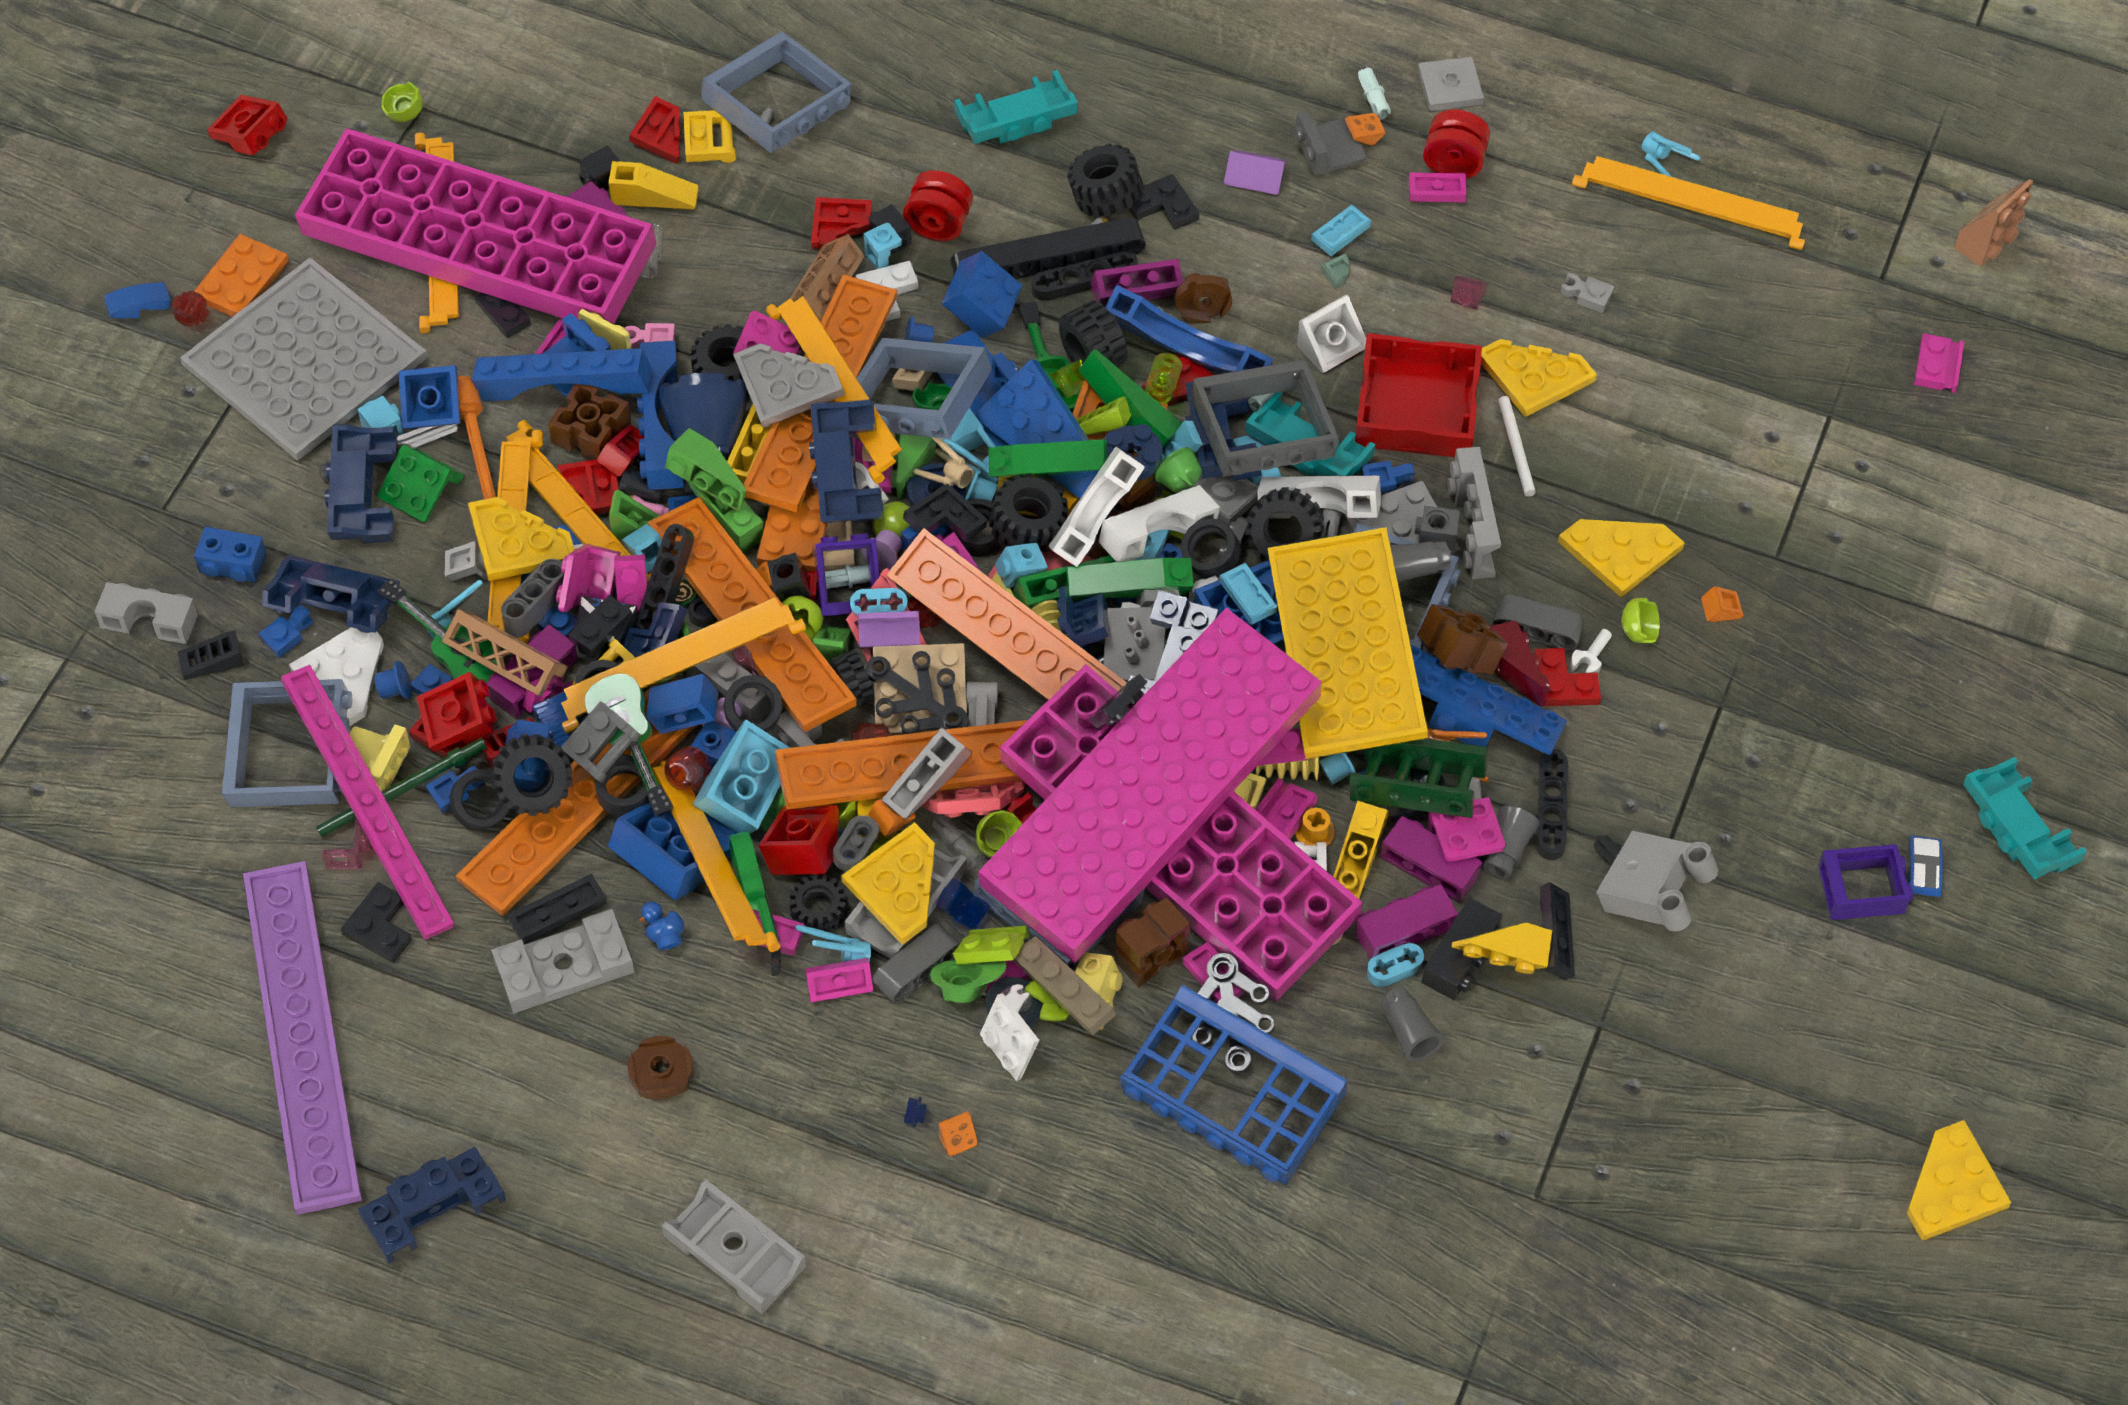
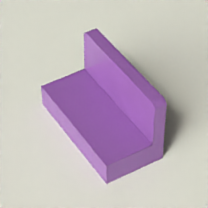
M1233 149L1229 153L1224 184L1277 195L1280 191L1283 172L1286 171L1287 160Z
M919 611L858 613L860 649L873 648L874 646L920 645Z

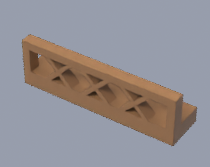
M849 234L823 245L790 297L794 302L802 296L805 297L820 322L843 274L852 277L865 256Z
M460 609L457 610L442 640L443 643L538 696H543L553 675L563 677L568 667L475 614ZM461 625L468 628L470 641L462 644L454 641ZM490 640L495 654L483 657L481 656L478 643ZM513 653L516 655L519 667L508 671L505 669L503 656ZM534 667L544 671L537 686L529 682L527 670Z

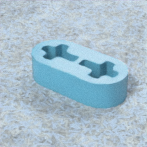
M897 588L861 589L853 593L850 599L851 610L856 616H858V613L905 612L908 605L907 596L902 590ZM891 595H897V599L903 600V604H899L897 610H891L890 605H881L880 601H889ZM861 596H866L867 601H877V605L867 606V611H861L860 606H855V602H859Z
M1406 943L1380 953L1370 959L1367 968V978L1371 984L1385 987L1415 975L1422 969L1424 952L1420 946L1414 943ZM1404 955H1408L1410 958L1415 957V962L1411 964L1409 960L1404 961ZM1380 966L1382 970L1387 969V974L1383 975L1381 972H1376V967Z

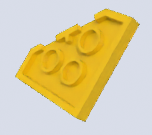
M1499 339L1482 348L1481 365L1524 417L1596 382L1597 373L1580 354L1569 352V356L1552 353L1550 348L1530 344L1528 348L1511 345L1512 341Z
M499 497L468 503L469 513L488 581L531 573L543 561L548 559H558L563 562L564 557L575 550L570 532L560 527L555 529L545 524L544 519L525 510L520 512L508 506V502Z
M1579 519L1562 532L1558 538L1559 544L1620 597H1623L1683 550L1685 544L1664 524Z
M915 822L841 875L842 882L902 945L927 927L935 843Z
M1965 1120L1936 1130L1933 1135L1907 1210V1215L1922 1241L2008 1209L2011 1205L2009 1197Z

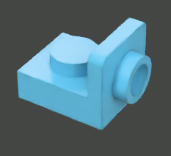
M884 223L864 233L865 255L875 269L889 266L888 257L891 255L890 250L900 246L902 240L890 223Z

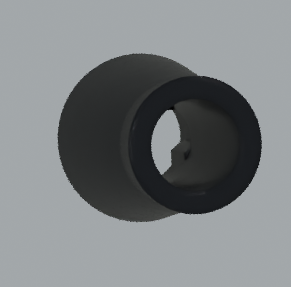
M635 469L633 471L625 470L618 488L628 496L636 495L642 500L654 501L656 503H659L664 489L648 490L647 478L641 479V473Z

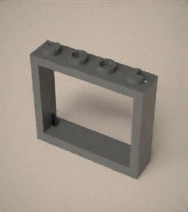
M1305 360L1194 379L1191 399L1223 477L1335 457L1339 437ZM1294 389L1298 390L1317 437L1230 452L1211 404Z

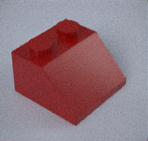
M819 805L795 809H786V806L782 807L758 845L771 875H819L826 873L833 861L834 847L838 841L839 809L837 805Z

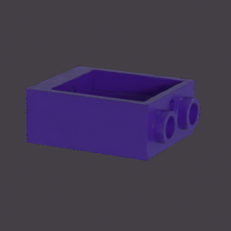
M868 534L850 535V541L839 542L838 536L820 538V543L814 545L818 599L823 617L850 615L852 612L850 601L828 603L823 552L866 549L871 588L879 578L876 538L868 539ZM861 600L859 602H855V606H858Z
M1897 844L1823 851L1818 868L1831 920L1905 914L1909 901L1913 899V890L1911 883L1906 882V861L1903 855H1899ZM1885 867L1892 896L1847 899L1841 871Z

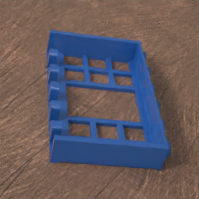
M1183 984L1128 1068L1120 1077L1121 1087L1124 1089L1123 1092L1130 1099L1137 1102L1141 1099L1151 1105V1110L1163 1118L1170 1116L1178 1121V1125L1184 1131L1190 1134L1197 1132L1205 1137V1141L1217 1150L1224 1148L1232 1153L1233 1158L1240 1164L1247 1167L1251 1164L1261 1170V1175L1273 1183L1280 1181L1287 1185L1347 1092V1080ZM1182 1009L1196 1017L1185 1035L1171 1028V1025ZM1202 1021L1222 1032L1211 1050L1191 1040ZM1165 1034L1180 1041L1168 1060L1154 1052ZM1228 1036L1277 1064L1233 1132L1184 1104ZM1186 1045L1206 1057L1194 1075L1174 1064ZM1149 1058L1163 1066L1152 1084L1138 1077V1074ZM1283 1068L1303 1079L1292 1098L1272 1087ZM1170 1070L1190 1081L1178 1100L1158 1089ZM1309 1084L1330 1095L1319 1113L1298 1102ZM1267 1093L1287 1104L1276 1123L1256 1112V1109ZM1293 1109L1313 1119L1312 1124L1302 1138L1282 1127ZM1251 1118L1271 1129L1259 1148L1239 1137ZM1277 1133L1297 1144L1286 1164L1265 1152Z

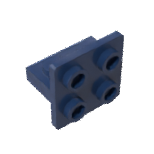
M1065 586L1059 588L1060 600H1057V607L1061 617H1058L1057 620L1060 630L1064 635L1068 634L1074 643L1090 654V643H1098L1103 638L1109 637L1107 601L1101 593L1074 603Z

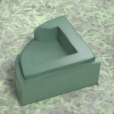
M1346 253L1321 264L1322 273L1335 290L1344 285L1349 276V259Z

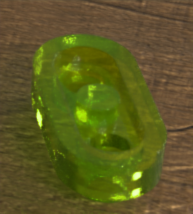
M1171 353L1157 355L1147 379L1145 392L1160 404L1167 403L1173 398L1180 377L1182 362L1176 355Z

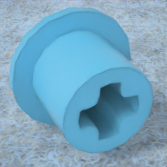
M977 469L965 499L979 498L992 501L998 484L979 477L980 470Z
M1345 752L1329 755L1319 761V765L1331 785L1346 778L1351 773H1356Z

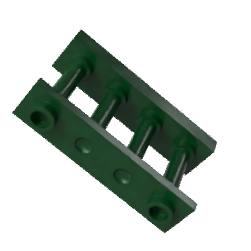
M1425 738L1364 749V761L1368 762L1364 775L1350 774V800L1473 818L1474 790L1468 789L1472 777L1485 779L1488 747ZM1380 765L1399 766L1395 779L1377 777ZM1411 768L1428 770L1426 782L1407 781ZM1441 773L1460 775L1456 788L1439 786Z

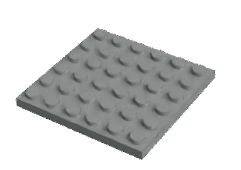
M308 258L180 357V360L186 369L299 461L332 434V425H344L358 414V408L368 401L375 400L398 382L399 371L413 370L427 359L428 356L424 348L312 258Z

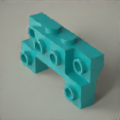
M1058 70L1052 71V80L1040 83L1037 76L1032 77V89L988 101V108L980 93L975 94V103L965 106L962 105L960 99L954 100V111L963 130L968 131L974 144L996 137L1000 143L1051 129L1053 120L1077 114L1078 102L1073 92L1065 85Z
M1282 392L1274 393L1269 401L1261 409L1254 412L1246 421L1245 432L1267 445L1317 437L1313 425L1299 418L1302 404L1297 401L1293 406H1290L1283 402ZM1350 432L1339 446L1337 444L1335 457L1303 462L1292 466L1297 468L1302 474L1309 476H1353L1355 473L1359 474L1361 472V465H1366L1374 456L1375 444L1370 442L1365 448L1355 442L1356 434Z
M2016 757L1996 766L1978 769L1966 775L1963 785L1980 807L1978 815L1982 825L1991 831L1997 839L1999 848L2004 853H2007L2013 862L2020 860L2034 880L2054 870L2056 873H2059L2083 861L2087 851L2084 847L2078 850L2069 840L2072 834L2069 828L2049 837L2051 831L2022 794L2029 790L2033 780L2030 776L2022 778L2018 773L2016 766L2019 761Z

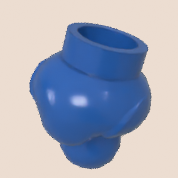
M651 901L645 903L642 907V917L640 918L641 922L649 923L645 930L647 938L657 944L659 951L681 945L683 943L681 934L685 927L681 916L675 911H670L667 917L662 918V907L657 902Z

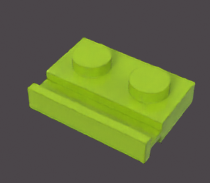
M1026 925L970 930L968 932L969 935L962 940L953 955L957 964L1014 960L1025 944L1023 939H1028L1030 935Z

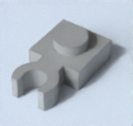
M1568 273L1566 283L1573 286L1562 284L1560 293L1566 297L1576 296L1578 297L1577 304L1604 313L1614 293L1615 286L1589 276L1586 282H1584L1576 274Z

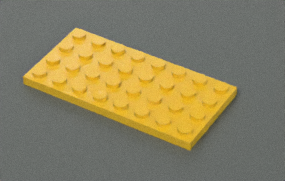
M1387 528L1267 548L1286 654L1322 681L1320 698L1299 719L1305 758L1309 759L1428 738Z

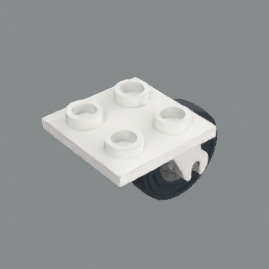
M1004 977L997 980L988 991L985 1002L988 1017L980 1035L984 1043L999 1058L1002 1066L1018 1081L1022 1078L1039 1042V1039L1030 1028L1039 1020L1043 1003L1030 996L1028 992H1024L1025 987L1030 982L1017 977Z

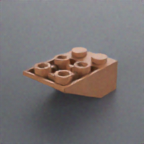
M2029 179L1994 198L1959 231L1954 249L1981 267L1989 259L1994 260L2001 252L2002 247L2006 243L2011 244L2019 234L2017 227L2025 216L2024 207L2032 196L2029 192L2033 181Z

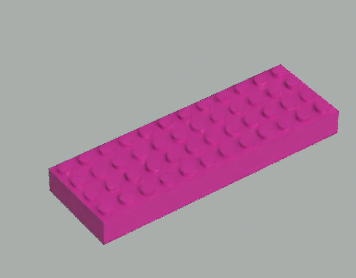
M348 128L345 129L295 214L302 235L559 318H564L571 313L579 320L578 313L581 309H584L590 313L598 314L603 320L613 325L657 245L653 225Z
M1225 608L978 871L980 886L1076 963L1320 698L1322 681L1228 608Z
M1085 664L1000 747L1001 762L1046 800L1118 723L1114 722L1109 727L1105 723L1096 728L1089 720L1118 691ZM1129 704L1127 705L1129 709H1131L1134 706H1130ZM1234 791L1145 887L1159 901L1167 897L1187 919L1193 931L1206 942L1209 941L1218 953L1232 955L1238 962L1239 971L1256 984L1265 985L1269 990L1270 998L1275 1003L1361 916L1362 901Z

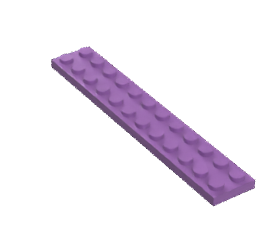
M306 861L243 873L296 1215L360 1202L362 1197Z

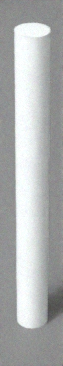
M1503 396L1498 399L1524 495L1531 497L1536 494L1510 399L1508 396Z

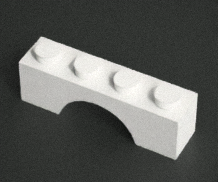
M1115 447L1049 544L1052 551L1078 567L1093 545L1103 520H1105L1119 499L1129 492L1145 466L1118 447Z
M1380 476L1262 477L1257 491L1259 500L1264 494L1267 495L1273 489L1278 491L1282 487H1289V490L1293 491L1294 488L1301 490L1300 493L1304 496L1306 493L1311 495L1310 500L1313 503L1317 501L1320 508L1341 511L1347 518H1377L1381 506ZM1277 512L1272 514L1270 518H1290L1292 514Z
M1198 485L1103 520L1099 543L1116 562L1130 561L1144 555L1148 534L1158 530H1174L1185 534L1188 528L1198 521L1208 518L1218 519L1220 506Z

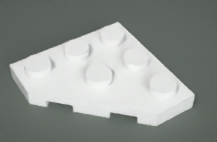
M351 627L290 663L289 667L292 672L311 665L318 680L342 679L347 690L352 692L353 697L352 708L348 709L347 718H349L351 726L366 716L369 694L373 689L379 656L382 655L384 647L383 639L377 631L376 633H364Z

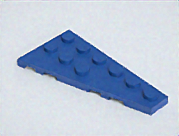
M1030 359L974 414L981 424L1009 445L1089 440L1039 362ZM1099 471L1053 475L1051 477L1081 499Z

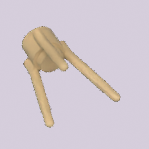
M932 437L946 452L944 453L940 449L935 451L946 462L943 469L945 477L920 469H914L913 473L943 483L944 485L948 483L951 487L954 484L960 488L967 487L974 478V469L967 465L965 460L957 455L942 438Z

